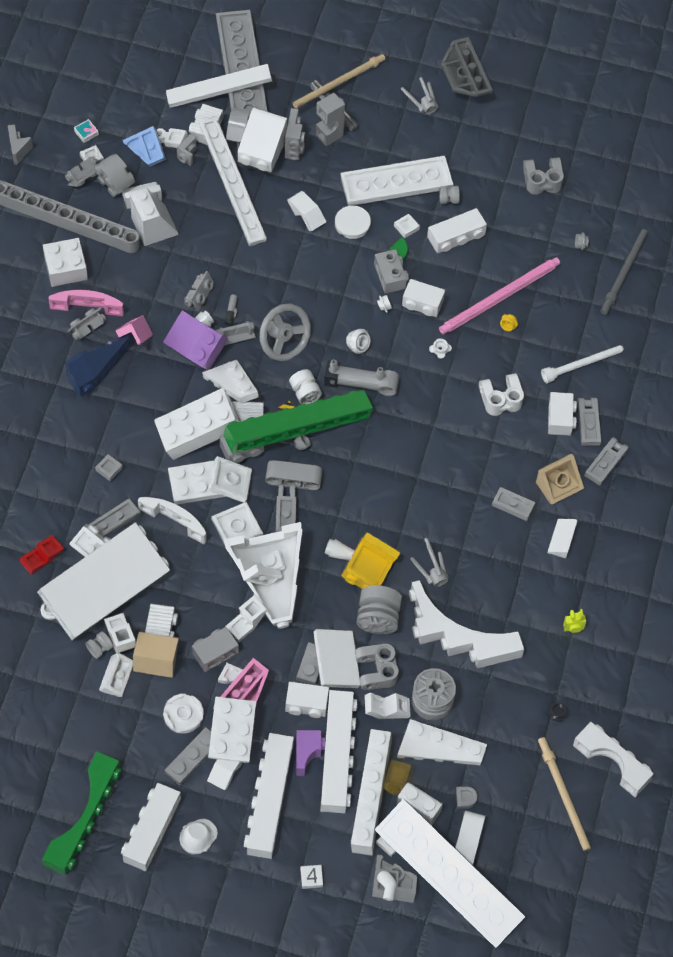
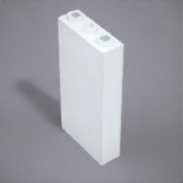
M136 522L40 588L37 592L71 640L78 637L170 571L167 560L159 556L156 545L152 541L149 542L145 536V530L141 525L138 526Z

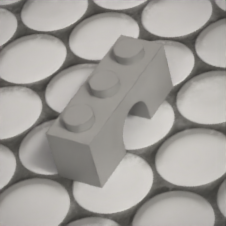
M335 93L317 102L316 114L322 121L316 124V136L325 146L343 137L345 102Z

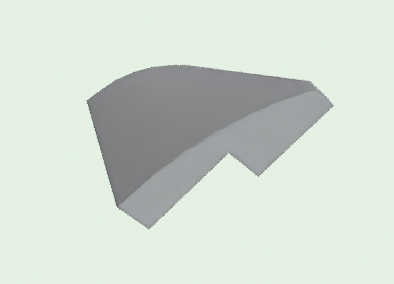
M377 855L372 897L383 898L385 888L378 882L377 876L381 871H387L397 883L393 900L413 903L416 894L417 876L411 872L404 871L397 864L391 865L383 860L382 855Z

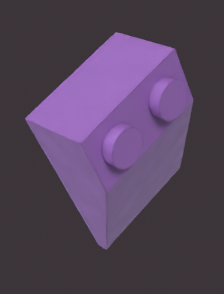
M182 310L163 342L199 366L210 370L228 338Z

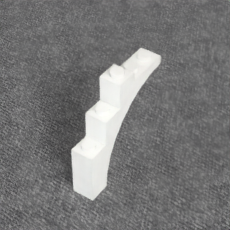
M420 580L412 582L409 596L411 602L414 601L416 605L414 607L416 615L415 626L412 627V631L420 644L441 639L442 649L447 651L448 656L469 651L471 662H475L476 668L523 656L524 648L518 632L491 634L463 627L444 616L432 604L425 594Z

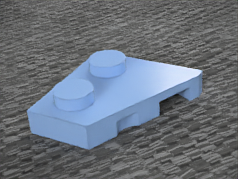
M153 126L123 140V143L150 167L166 160L156 128Z

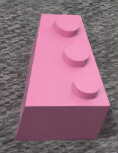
M253 658L220 697L256 701L257 703L269 670Z

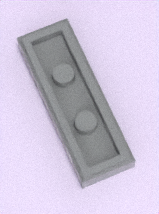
M129 498L90 524L94 525L100 531L99 534L105 538L140 516L141 512Z

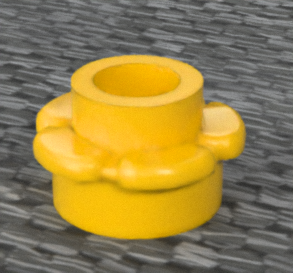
M504 314L500 325L505 331H512L518 326V322L515 316Z

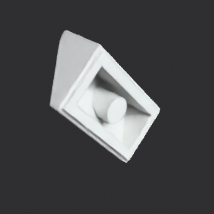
M558 519L548 549L549 554L563 558L567 557L578 520Z
M120 653L112 655L99 690L122 697L133 667V660Z

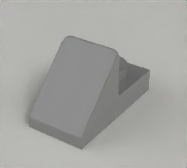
M8 125L14 165H17L33 148L32 138H21L20 131L16 132L15 125Z

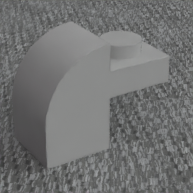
M232 108L226 140L241 142L251 114L249 110Z

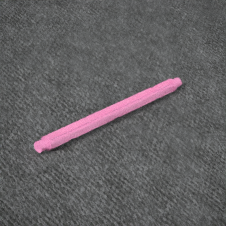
M555 257L552 260L546 261L448 320L439 327V331L443 335L453 331L554 270L556 266L560 265V260Z

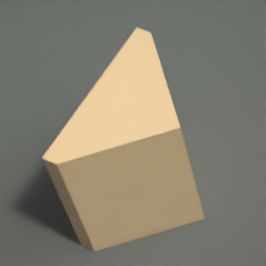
M573 454L538 471L536 483L550 504H554L584 489Z
M139 632L133 654V671L173 678L179 638Z

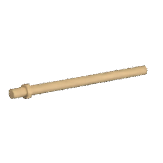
M381 54L370 58L363 65L294 101L293 106L298 108L372 67H377L379 63L385 61V56Z

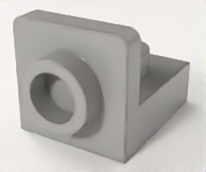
M190 134L177 147V158L180 162L186 163L189 166L193 164V153L196 150L195 136Z

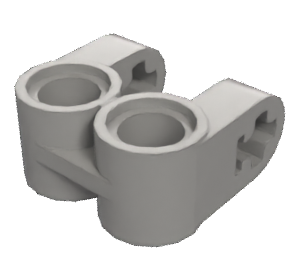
M559 157L550 158V169L547 173L536 170L534 160L523 161L526 187L531 194L537 195L542 193L543 190L557 193L561 190L564 175Z
M371 645L355 650L358 663L375 662L377 673L365 674L359 678L361 689L390 688L397 683L398 667L395 659V650L391 645ZM385 654L388 655L389 658L383 659L380 656ZM391 673L393 676L386 677L383 674Z

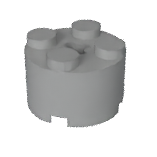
M117 154L110 155L94 167L95 172L99 175L97 177L98 181L102 186L107 185L109 187L108 192L112 197L120 194L135 183L131 172L128 173L126 164Z

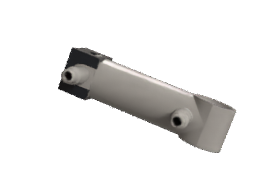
M336 360L327 361L324 386L337 388L339 384L375 390L385 396H394L397 392L399 374L394 371H383L382 367H379L377 372L340 366L341 362Z

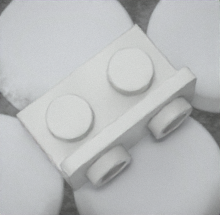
M85 524L70 542V545L86 557L111 539L107 536L105 538L99 534L100 531L94 525Z

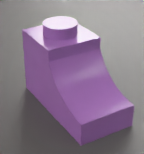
M297 730L296 776H305L308 763L316 757H321V750H325V738H321V730Z

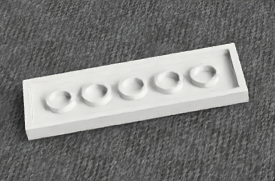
M445 156L341 173V181L348 206L440 191V186H446L447 188L453 186Z

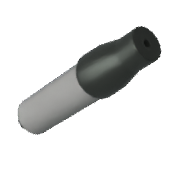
M235 293L230 296L226 312L225 324L228 326L232 324V320L236 317L237 308H235L237 295Z

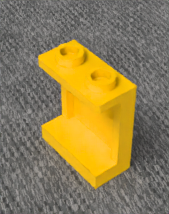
M366 533L361 538L341 576L348 583L357 585L361 589L369 586H381L400 552L371 534Z

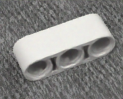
M465 810L455 849L473 865L485 816Z

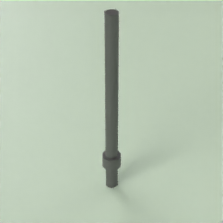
M646 229L641 230L611 291L607 293L604 299L605 303L600 311L602 314L606 315L611 305H614L617 293L648 234Z

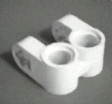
M516 373L506 375L508 388L506 392L493 390L489 379L479 381V389L487 413L498 416L505 410L516 412L521 409L524 393Z

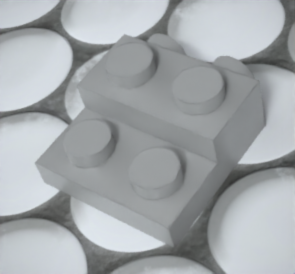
M291 108L285 136V158L291 160H299L300 153H304L305 132H302L301 117H298V109Z

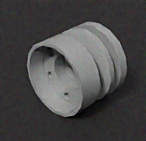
M369 586L362 589L357 616L358 627L375 634L395 632L398 626L401 594L392 588L384 586Z
M431 668L421 672L414 681L412 706L414 711L426 720L436 721L447 716L453 707L456 685L453 678L441 669Z

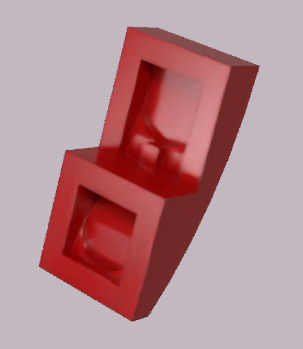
M51 535L37 543L34 550L21 556L19 562L32 575L53 561L64 551V548Z

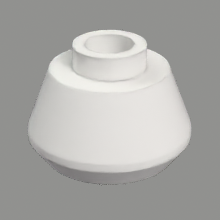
M365 329L351 331L346 338L347 346L356 354L364 353L370 345L368 332Z

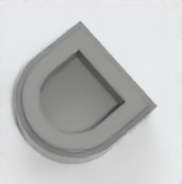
M456 787L457 809L471 808L476 804L477 793L473 788Z

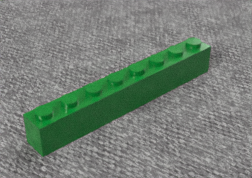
M364 390L351 391L345 395H335L332 398L320 399L314 403L301 404L290 409L284 408L279 412H269L263 416L249 417L243 421L231 422L226 425L223 436L231 453L234 454L368 419L373 407Z

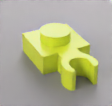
M580 609L578 613H574L571 610L570 616H565L563 624L565 632L577 633L584 630L586 617L583 609Z

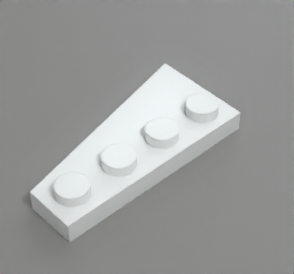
M410 719L397 758L411 757L416 760L433 759L438 762H443L444 760L460 764L481 765L487 744Z

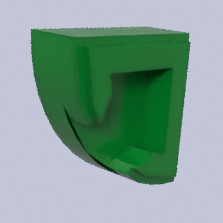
M401 237L389 248V251L396 249L398 256L401 255L404 261L407 256L408 247L406 241Z

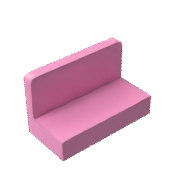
M143 315L127 322L116 330L118 337L132 332L138 345L153 335Z

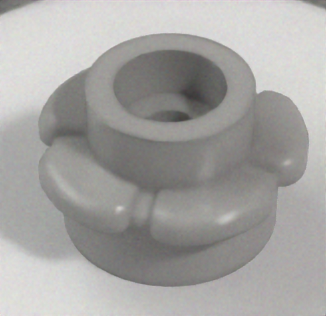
M583 232L576 234L575 248L581 250L588 247L589 241L588 236H585Z

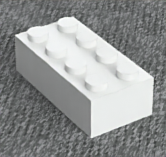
M223 388L154 420L164 448L173 460L220 439L224 434L226 425L234 421L239 422L231 399Z

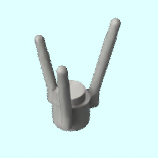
M422 77L419 80L426 96L421 99V104L404 87L401 88L404 94L419 108L420 112L425 111L426 114H431L438 109L431 83H427V89Z
M425 538L427 549L435 567L430 570V576L413 557L410 560L427 579L429 585L433 584L434 587H439L446 584L449 577L445 569L442 553L438 552L441 566L439 567L428 538Z

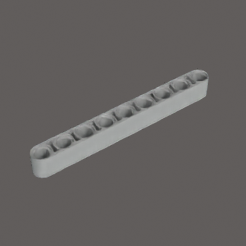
M0 181V205L128 253H135L139 250V234L131 228Z

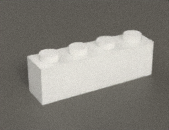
M157 783L155 789L152 788L147 798L149 802L146 807H142L139 813L140 820L131 829L130 836L132 837L129 843L125 842L121 851L123 862L147 871L181 800L179 791Z

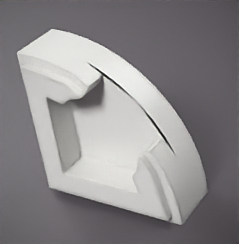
M226 663L218 678V682L224 684L232 683L243 669Z

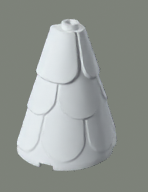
M301 522L281 526L282 531L249 539H244L243 535L224 539L225 548L238 568L237 560L239 558L262 564L260 557L276 549L281 552L286 567L280 571L282 578L269 586L247 582L254 593L253 596L267 608L266 616L272 625L277 626L278 629L289 627V623L293 620L297 594L296 581L300 562Z

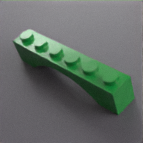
M96 752L88 768L91 790L86 809L79 821L69 831L50 842L42 858L44 867L65 876L69 870H73L76 864L75 857L78 852H82L86 843L84 839L87 833L91 834L95 825L93 821L96 815L100 816L104 807L102 803L105 797L109 798L113 789L111 785L114 780H118L122 769H120L119 760Z

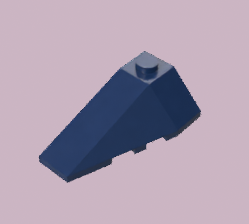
M127 333L112 339L104 347L101 345L95 346L94 351L89 353L86 350L80 352L65 362L67 380L80 397L91 393L131 346L130 335Z

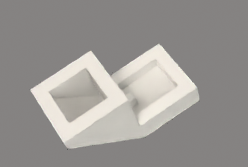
M303 191L287 200L295 216H302L309 231H313L326 223L318 205Z
M252 596L239 607L240 614L225 626L238 642L242 641L256 628L267 611V608L255 596Z
M368 693L365 695V714L378 719L409 718L410 700L397 693L385 698Z
M217 759L207 781L226 790L235 771L241 767L242 762Z

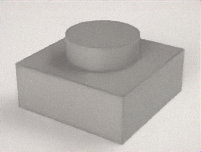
M107 454L95 469L99 474L111 481L123 469V465Z

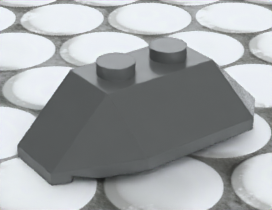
M469 37L452 41L441 62L452 91L475 97L492 93L493 89Z

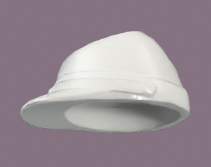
M198 819L183 826L179 838L180 845L186 852L193 855L206 852L217 837V828L207 819Z

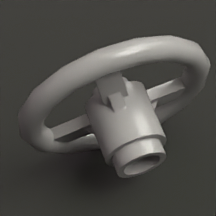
M291 303L281 304L272 309L264 318L260 328V343L263 351L271 359L279 362L287 361L299 354L307 346L310 338L311 324L308 315L301 307ZM284 311L297 313L303 325L291 326L283 322L279 314ZM267 331L271 337L276 339L273 350L269 347L267 341ZM303 333L300 343L294 350L286 354H280L284 342L290 340L293 334Z

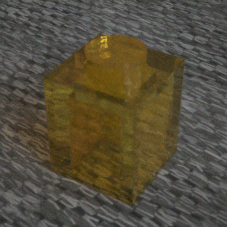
M391 760L384 789L391 794H400L407 784L411 765Z

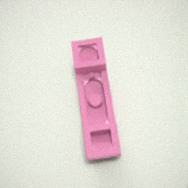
M70 290L49 296L50 309L68 311L69 305L104 308L106 315H124L123 303L104 293L89 290Z

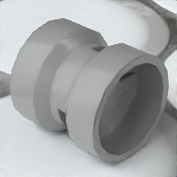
M440 186V204H447L448 202L459 204V187L452 186L447 188L446 186Z
M103 631L97 634L94 640L90 639L85 643L89 652L96 659L102 656L105 650L109 651L113 648L111 640Z

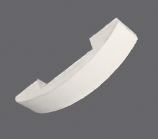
M140 497L138 499L139 510L154 518L160 512L186 526L189 537L202 544L206 543L204 528L185 509L158 498Z

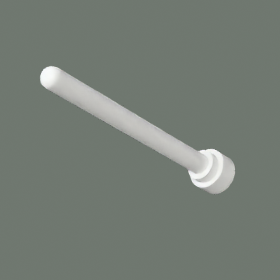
M619 345L555 369L550 367L541 370L542 378L545 383H550L558 375L621 353L624 348Z

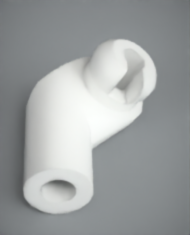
M381 871L377 876V880L385 888L383 899L393 901L397 884L396 880L389 872Z

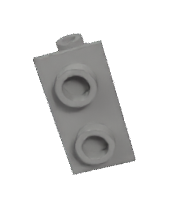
M94 156L88 157L80 163L83 170H80L79 166H75L68 171L65 178L71 182L67 185L79 187L85 183V179L88 177L96 176L97 173L94 167L97 165V159Z
M208 271L196 277L192 285L194 290H190L184 299L186 306L194 305L197 311L200 310L214 285V281Z
M101 307L97 310L92 308L86 312V317L82 320L79 318L74 320L70 324L71 327L68 333L73 331L72 335L76 340L82 339L91 332L88 325L95 330L104 324L106 317L104 314H99Z
M249 321L226 328L220 327L218 330H215L228 338L225 345L256 338L253 322Z

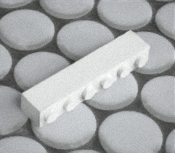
M329 690L321 812L345 813L346 806L350 807L351 794H347V787H351L352 775H348V768H353V756H349L350 749H354L355 737H351V730H355L356 718H352V711L357 709V699H353L354 692Z
M373 729L370 731L351 840L352 853L373 855L376 837L375 829L379 820L392 743L391 732Z
M269 733L268 740H264L263 752H266L265 759L261 758L259 770L262 771L261 778L257 777L255 785L258 795L257 797L253 796L251 808L255 810L254 815L249 816L248 828H251L250 835H246L244 841L247 855L272 859L294 737Z

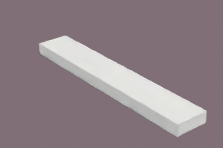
M268 64L166 90L169 106L172 108L271 82L272 79Z

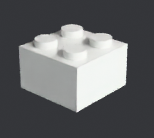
M79 238L43 245L51 287L88 280Z

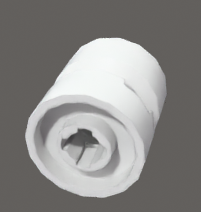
M310 370L298 371L289 379L300 404L314 403L321 397L322 392L318 384L315 383V378Z

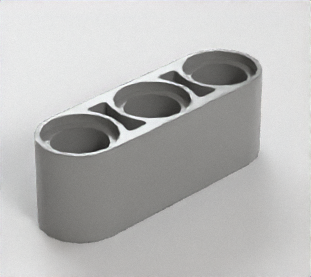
M272 460L267 465L265 482L275 486L291 487V485H295V488L318 490L320 489L323 470L315 465Z

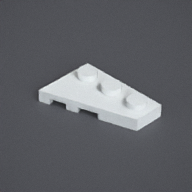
M237 360L202 372L205 380H211L214 382V386L223 388L229 396L241 404L259 397L258 391Z

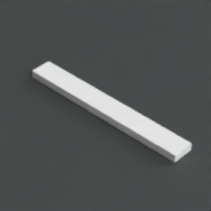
M214 117L199 122L248 245L252 246L265 242L267 238L217 118Z

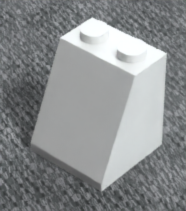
M253 108L238 149V162L256 167L262 171L272 172L285 144L287 118Z
M148 188L129 193L131 218L144 246L178 235V231L165 204Z

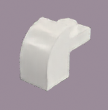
M123 613L104 619L116 653L135 648V638Z

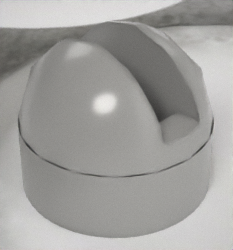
M306 435L295 438L294 445H296L295 447L298 450H305L311 445V442Z

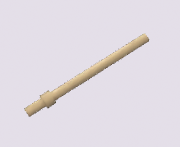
M540 738L538 742L543 752V760L549 766L582 849L587 851L591 849V846L555 762V754L550 750L546 738Z

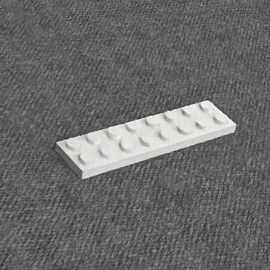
M404 799L375 829L495 947L524 919L525 916Z

